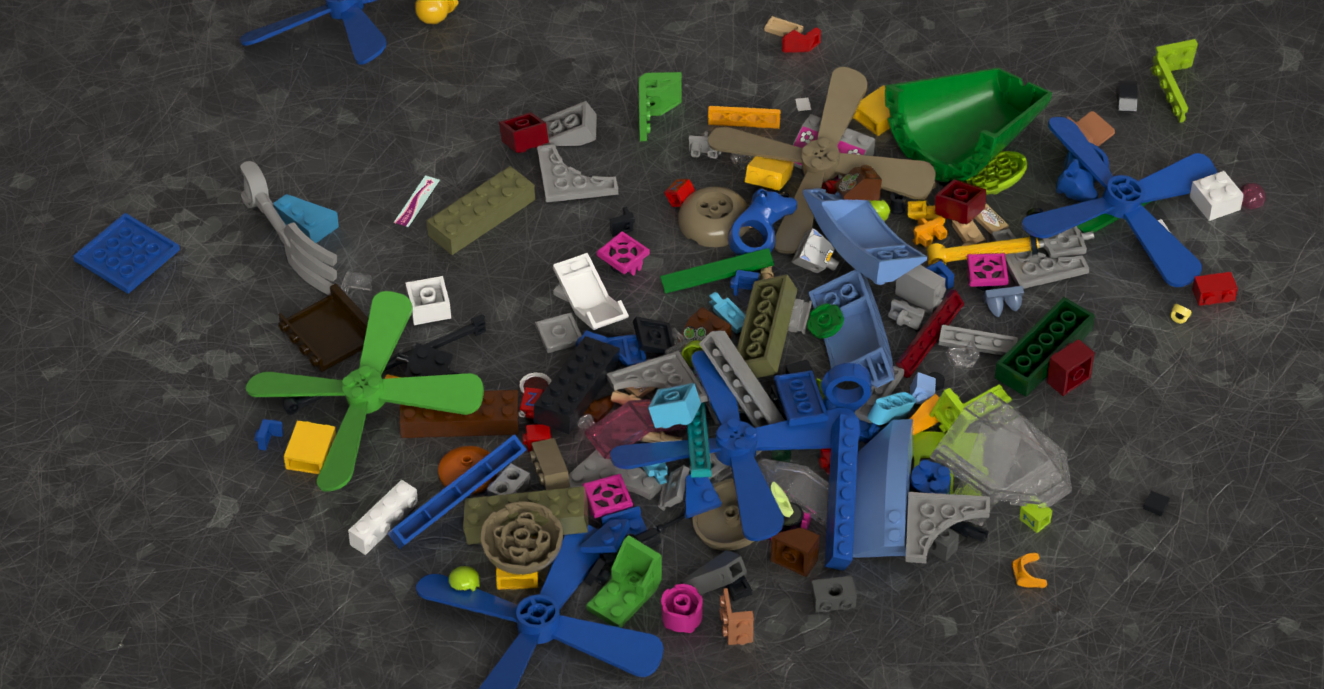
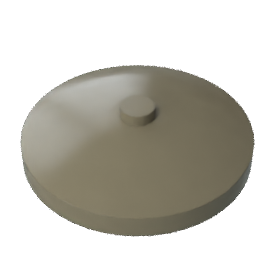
M727 479L713 485L722 504L721 507L693 516V526L697 535L703 543L716 550L731 551L750 545L754 541L746 539L742 532L734 479Z

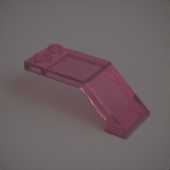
M652 399L632 400L586 429L584 433L602 457L610 459L611 450L617 446L633 444L650 432L687 429V425L677 424L669 428H655L648 409Z

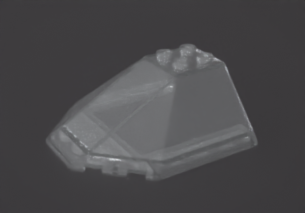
M992 392L964 408L930 456L935 462L948 467L950 473L980 495L990 497L991 503H998L1000 500L1009 501L1010 505L1027 506L1028 503L1037 504L1038 508H1047L1072 491L1066 451L1023 414Z

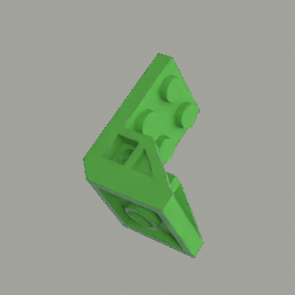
M681 72L645 73L639 77L640 141H647V134H650V123H647V121H650V116H661L682 103Z
M629 535L623 541L611 568L612 579L586 605L589 612L610 625L622 628L654 594L662 580V555Z

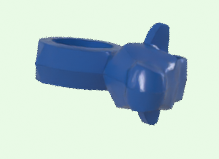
M1090 143L1109 169V160L1105 152L1098 146ZM1068 150L1063 162L1064 171L1058 177L1056 183V192L1059 194L1065 193L1067 198L1074 199L1080 203L1098 199V194L1093 184L1098 182V180Z
M762 188L754 192L751 205L735 220L729 230L728 242L731 250L737 256L769 248L771 253L776 242L773 224L784 216L792 215L797 209V200L795 198L783 197L777 192L766 191ZM746 226L754 227L762 234L763 245L757 248L745 245L740 239L739 230Z
M843 363L834 366L826 373L821 381V389L825 396L823 402L826 410L841 407L855 412L871 397L872 384L870 373L865 367L855 363ZM844 381H852L860 386L851 390H844L836 385Z

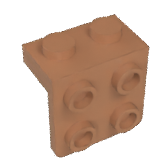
M1094 111L1089 112L1078 122H1075L1069 116L1067 117V119L1079 127L1089 143H1093L1096 146H1100L1115 134V129Z
M723 588V595L719 596L721 607L719 608L720 620H723V637H727L728 645L753 643V611L732 613L728 588Z

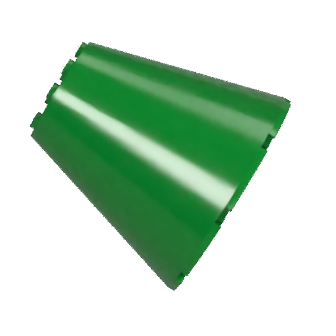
M992 68L886 85L885 106L889 108L890 117L888 122L893 136L907 158L911 157L912 160L930 163L935 170V180L949 182L954 179L965 181L980 173L1048 106L1053 92L1031 82H1027L1024 85L1020 77L1001 68Z

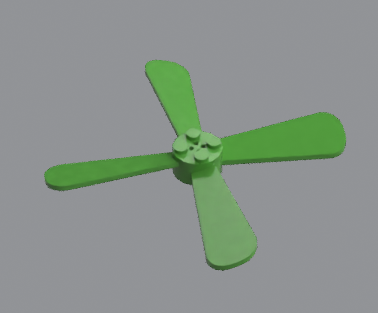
M383 291L374 296L359 369L352 371L343 380L262 372L253 376L246 384V391L252 397H346L349 408L317 477V485L322 491L338 490L350 481L353 476L366 414L377 411L385 402L463 415L472 414L481 406L484 385L481 379L472 373L382 379L381 375L413 312L410 299L403 294Z

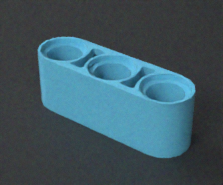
M907 392L879 398L875 401L867 417L872 423L877 425L906 418L916 400Z

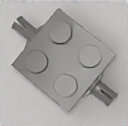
M1075 226L1055 236L1041 238L1042 240L1038 241L1039 248L1043 247L1047 251L1049 258L1053 259L1086 254L1087 248L1084 240L1094 239L1093 231L1082 233Z

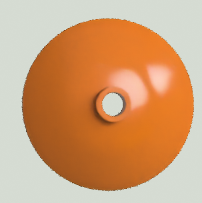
M462 446L449 451L443 456L438 466V475L441 483L447 487L490 454V452L477 446ZM497 474L471 494L487 489L488 485L495 481Z

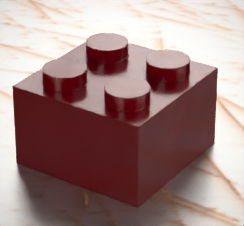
M532 112L499 122L502 142L516 153H523L527 149L537 148V146L549 143L546 122Z
M955 179L935 196V214L945 219L957 221L960 224L967 225L985 209L986 189Z
M1079 339L1069 343L1061 351L1055 352L1050 357L1047 383L1060 395H1066L1091 378L1095 352Z

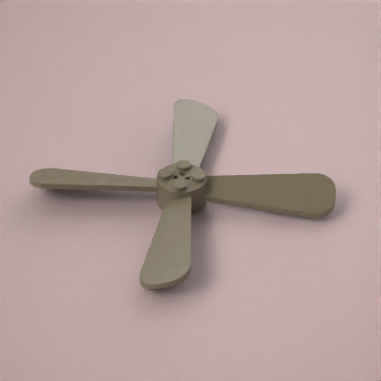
M838 67L833 71L818 138L809 142L803 148L730 127L717 128L708 137L709 147L716 151L802 163L805 177L794 197L797 200V209L792 215L784 217L775 235L774 249L779 253H796L804 233L813 227L815 217L803 195V190L821 189L824 182L834 179L837 175L845 176L854 167H861L862 165L871 166L882 179L881 189L915 200L926 198L932 192L935 183V170L928 162L839 152L837 146L867 91V80L857 70L849 67Z

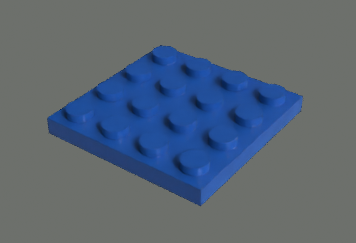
M124 213L78 251L73 258L78 264L129 294L180 250V247L177 243Z

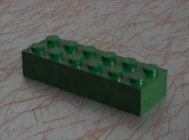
M1063 297L996 363L995 379L1027 397L1048 376L1050 357L1055 352L1064 349L1069 343H1073L1078 339L1083 341L1093 330L1095 314Z

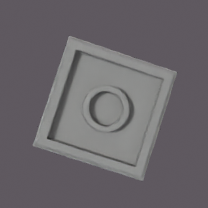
M572 313L535 322V327L547 353L576 346L578 338L582 337Z

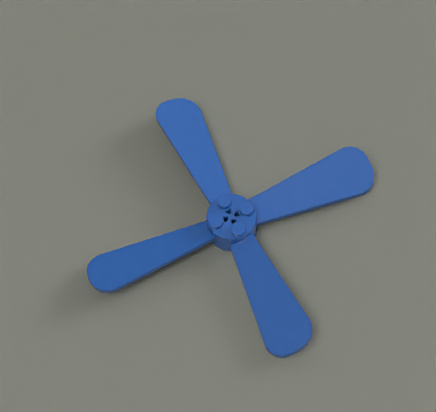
M325 0L326 5L255 29L240 37L242 45H252L329 13L333 19H343L356 63L363 65L372 61L383 52L387 44L385 36L362 11L364 4L376 0Z
M1064 117L1050 118L1048 122L1050 131L1098 180L1105 190L1102 198L1029 215L1023 219L1021 223L1022 228L1034 237L1049 238L1104 213L1116 218H1122L1126 220L1168 285L1183 287L1194 282V277L1199 276L1202 271L1200 261L1153 217L1141 203L1190 194L1193 181L1217 173L1212 161L1204 154L1194 153L1139 181L1124 175L1113 176L1074 122Z
M704 351L694 352L692 355V365L720 424L716 432V438H708L709 452L715 453L717 459L724 465L732 467L743 535L750 541H762L771 538L782 530L784 516L755 460L756 451L831 448L832 424L839 415L843 414L856 418L857 416L852 410L839 407L827 410L828 421L789 426L786 420L754 428L750 424L740 421L736 397ZM859 424L858 441H859L860 434H861L860 424ZM688 440L621 445L613 448L610 452V459L613 465L621 469H634L689 458Z
M588 525L587 533L565 535L561 550L552 564L540 594L531 595L523 599L518 605L477 588L475 591L471 589L456 590L449 584V577L441 574L426 575L417 583L416 592L424 599L517 622L519 635L479 689H516L536 644L547 643L553 639L637 677L650 676L657 670L664 653L662 641L657 636L560 615L562 606L600 558L599 553H582L580 545L598 529Z

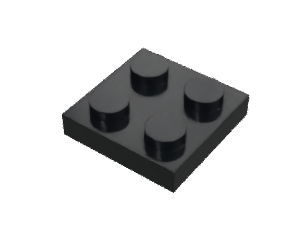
M637 316L634 318L633 325L639 350L663 355L676 352L670 323Z

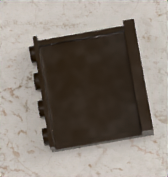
M337 284L330 286L331 295L288 318H285L281 313L278 314L280 330L283 333L286 332L290 341L299 347L302 355H306L312 366L317 367L321 372L363 350L369 320Z

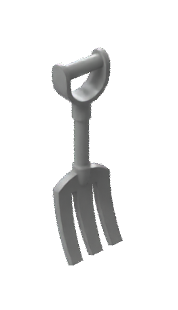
M252 161L242 163L240 170L244 176V191L241 193V199L248 208L258 206L260 211L265 214L284 244L288 263L294 271L319 291L331 295L330 286L334 284L325 279L333 282L337 278V270L326 264L334 266L337 263V255L312 241L295 223L286 225L273 207L274 205L269 198L265 177L259 166Z

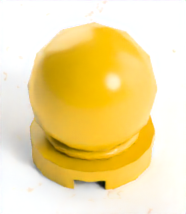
M416 0L415 13L426 24H438L446 18L448 13L455 10L458 0Z

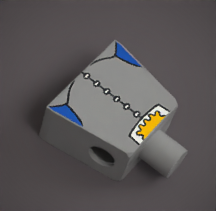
M813 228L804 233L792 259L793 264L815 273H820L826 267L834 271L839 261L831 257L835 250L832 244Z

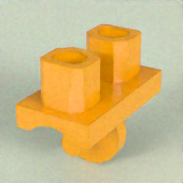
M942 217L928 221L925 218H920L917 221L918 225L915 226L913 231L915 236L913 243L915 245L921 243L924 247L933 243L934 236L939 240L947 237V230L944 227V219Z

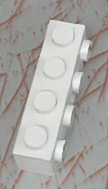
M403 480L398 482L348 530L350 545L366 555L418 505L417 489Z

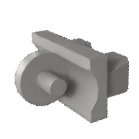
M705 131L704 136L689 135V152H691L692 157H699L701 153H708L709 158H717L718 154H721L720 151L709 147V131Z
M893 299L888 317L896 320L897 325L902 326L905 324L919 330L925 310L909 306L906 301Z

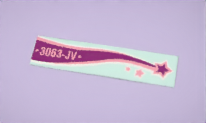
M425 175L394 223L409 227L440 180Z

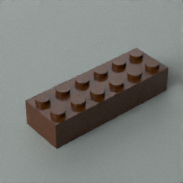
M518 390L484 391L481 406L477 411L468 415L400 404L399 424L401 438L519 435Z

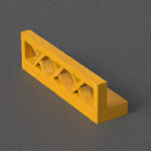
M709 106L708 125L780 129V109Z

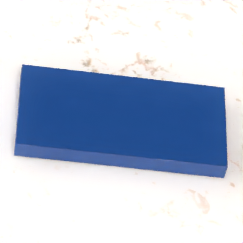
M813 371L774 376V382L789 426L828 421V413Z

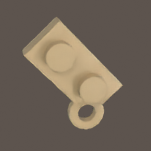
M952 220L953 228L964 242L962 246L986 243L985 237L973 220L967 225Z

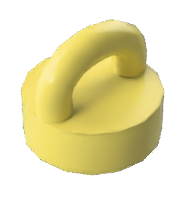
M1174 304L1171 318L1176 323H1185L1192 312L1181 305ZM1176 312L1184 315L1183 318H1177L1175 316Z

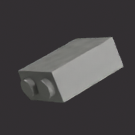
M918 265L896 279L895 295L932 315L944 300L946 279L922 265Z

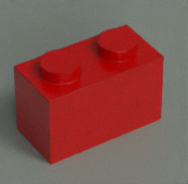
M1224 272L1194 277L1192 290L1198 305L1201 306L1235 301L1238 287L1232 273Z

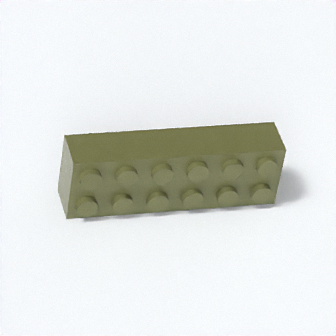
M509 166L428 219V236L453 255L535 201V185L513 167Z
M788 274L755 281L753 284L737 350L756 378L775 375L778 372L798 290Z
M585 486L465 498L463 529L468 545L481 543V530L486 519L494 511L498 512L505 508V505L514 502H533L550 509L552 514L560 520L563 535L588 532V499ZM527 511L533 514L536 524L543 526L548 523L549 519L540 516L538 511ZM519 512L507 515L509 519L500 525L505 526L509 522L518 519Z

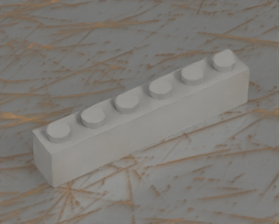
M711 331L699 344L755 428L785 421L726 332Z

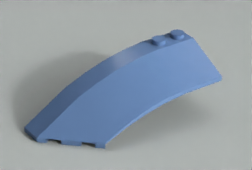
M820 188L803 190V195L819 227L832 246L852 267L862 273L864 277L871 279L875 284L883 285L885 282H893L927 260L926 255L908 245L886 225L869 200H845L838 192H836V195L828 194L826 189Z
M855 269L810 291L809 295L814 309L826 303L830 305L835 304L844 315L841 329L835 335L824 338L831 368L843 363L860 364L868 370L871 376V384L877 388L895 380L887 335L867 277H864L862 273Z
M913 419L892 420L857 454L853 558L906 556L908 492H910L913 456Z

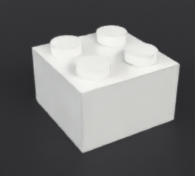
M1222 171L1193 181L1190 198L1205 217L1211 221L1241 210L1244 194L1226 172Z
M443 276L406 282L407 297L413 306L411 315L414 325L451 319L450 302Z

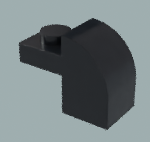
M1119 80L1118 86H1116V94H1118L1117 109L1119 111H1137V81Z

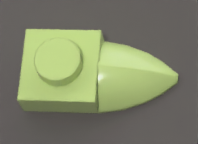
M773 481L770 490L783 516L790 517L794 511L788 497L781 487Z

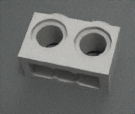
M510 463L506 469L500 472L499 477L488 485V496L526 492L531 486L530 473Z

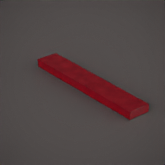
M956 289L950 290L896 362L898 368L904 369L905 378L911 377L940 338L942 325L949 326L963 307L964 302Z

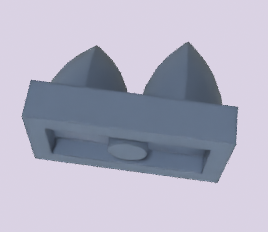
M1023 286L986 290L983 295L984 304L987 303L990 311L996 317H999L1003 311V301H1006L1007 305L1016 312L1022 303Z

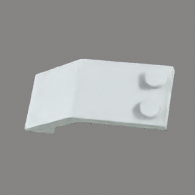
M588 253L553 265V270L575 315L593 330L629 317L622 301L616 302L608 295Z

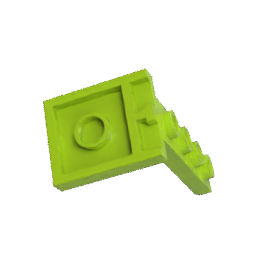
M1196 39L1156 47V56H1153L1152 60L1154 64L1150 68L1152 75L1155 74L1158 77L1160 87L1164 89L1167 102L1171 104L1173 114L1177 116L1179 123L1185 121V113L1188 112V106L1171 71L1192 67L1198 46Z
M999 384L963 404L958 395L951 388L943 391L929 415L936 417L940 422L939 428L943 433L948 432L952 438L951 443L954 445L960 441L970 424L1011 402L1012 398L1007 395Z

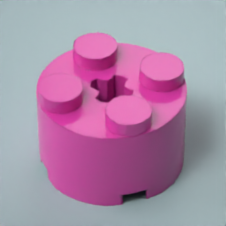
M678 584L670 590L669 588L665 590L661 598V618L664 627L676 632L692 633L699 626L703 618V598L695 587L687 584Z

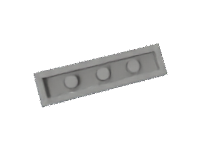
M942 325L939 345L1004 356L1017 343L1018 337Z
M893 366L895 380L878 388L872 386L871 397L854 412L859 420L872 423L867 417L877 399L892 394L904 376V369Z

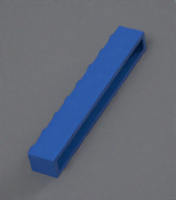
M840 414L832 424L825 567L844 571L849 566L853 558L859 418Z
M514 434L387 534L396 546L401 549L527 449Z

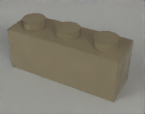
M555 438L531 443L532 451H529L531 463H534L535 473L538 474L540 485H544L546 490L570 487L568 470Z

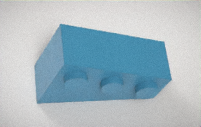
M285 194L273 203V207L286 225L295 223L315 243L339 227L337 212L288 194Z

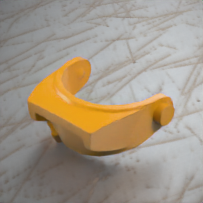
M1028 553L1012 562L1011 565L1017 585L1040 588L1047 586L1045 579L1034 578L1024 569V565L1039 560L1038 553Z

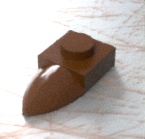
M612 395L604 396L598 400L594 399L583 414V417L599 424L612 409L614 403L611 402Z

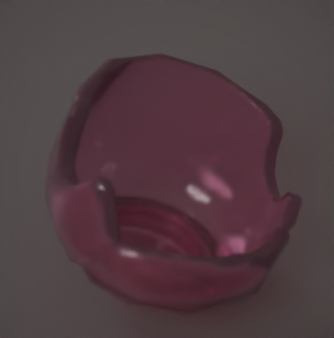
M1246 183L1240 188V191L1244 194L1241 206L1257 209L1265 203L1266 193L1259 184Z

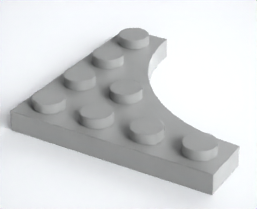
M555 144L537 146L546 202L618 195L616 177H587L581 175L580 171L563 163V159L558 154Z
M1010 229L992 232L991 236L993 242L1017 239ZM1031 251L1005 254L1006 266L1016 286H1023V289L1089 273V266L1082 255L1053 259L1046 257V254L1040 252L1032 257Z
M679 351L607 373V380L614 391L638 386L663 389L694 383L701 403L708 401L703 387Z
M604 444L600 445L568 474L570 483L568 488L582 487L584 483L621 474L628 491L639 494L649 500L661 491L663 484H658L653 476L648 477L647 473L640 468L621 469L614 466L610 459L612 449Z
M908 492L905 562L926 563L928 551L939 534L950 526L968 519L989 518L990 497Z

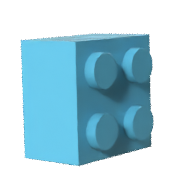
M690 383L658 389L648 409L655 428H669L677 424L687 425L691 423L701 405V401L695 384Z

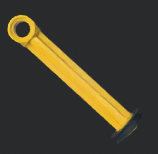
M1029 235V237L951 248H945L942 244L934 243L927 247L928 266L940 260L945 265L947 262L967 260V254H1012L1031 251L1033 257V255H1038V237Z

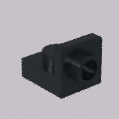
M623 207L622 216L610 219V233L612 237L617 236L622 231L624 233L633 231L635 217L632 212H629L627 207Z

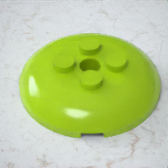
M1002 151L980 173L961 182L986 189V195L998 194L1016 184L1023 177L1027 170L1026 157L1019 152Z

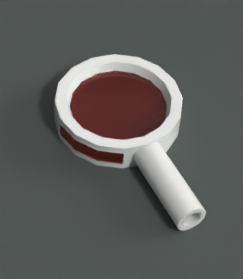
M538 372L525 375L519 385L521 396L523 397L526 387L543 389L545 391L551 379L547 375ZM519 410V416L525 417L526 414Z

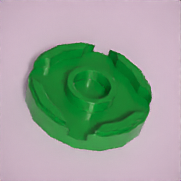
M826 303L817 306L810 313V318L807 320V328L814 337L819 339L831 337L843 326V312L835 304L830 305Z

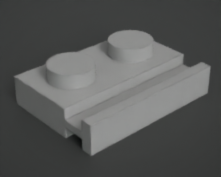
M795 299L788 327L789 332L797 333V331H801L802 334H805L812 301L808 303L801 299Z
M685 465L672 471L670 476L665 475L667 483H664L658 503V507L663 511L666 510V506L670 508L680 503L685 497V479L690 470Z

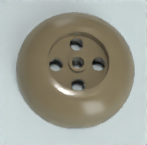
M718 186L701 188L691 193L681 204L678 212V226L687 239L691 238L697 241L698 245L705 247L728 246V233L731 226L749 206L741 195L731 189ZM748 226L742 227L739 230L740 239L746 232L748 233L750 229Z
M514 502L505 505V508L498 512L494 511L486 519L481 530V544L488 560L500 570L511 574H531L544 569L555 560L563 543V529L560 520L552 514L550 509L533 502ZM527 511H538L540 516L549 519L548 523L543 526L536 524L533 514ZM519 512L518 519L509 522L505 526L500 525L509 519L507 515ZM532 534H534V535H536L538 538L533 539V538H531L530 536H531Z

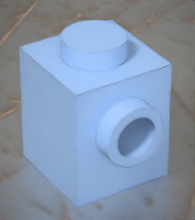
M917 372L910 385V394L915 398L916 404L922 405V403L935 394L936 378Z

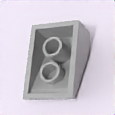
M587 101L542 118L546 122L549 143L543 145L581 146L596 140L597 114Z

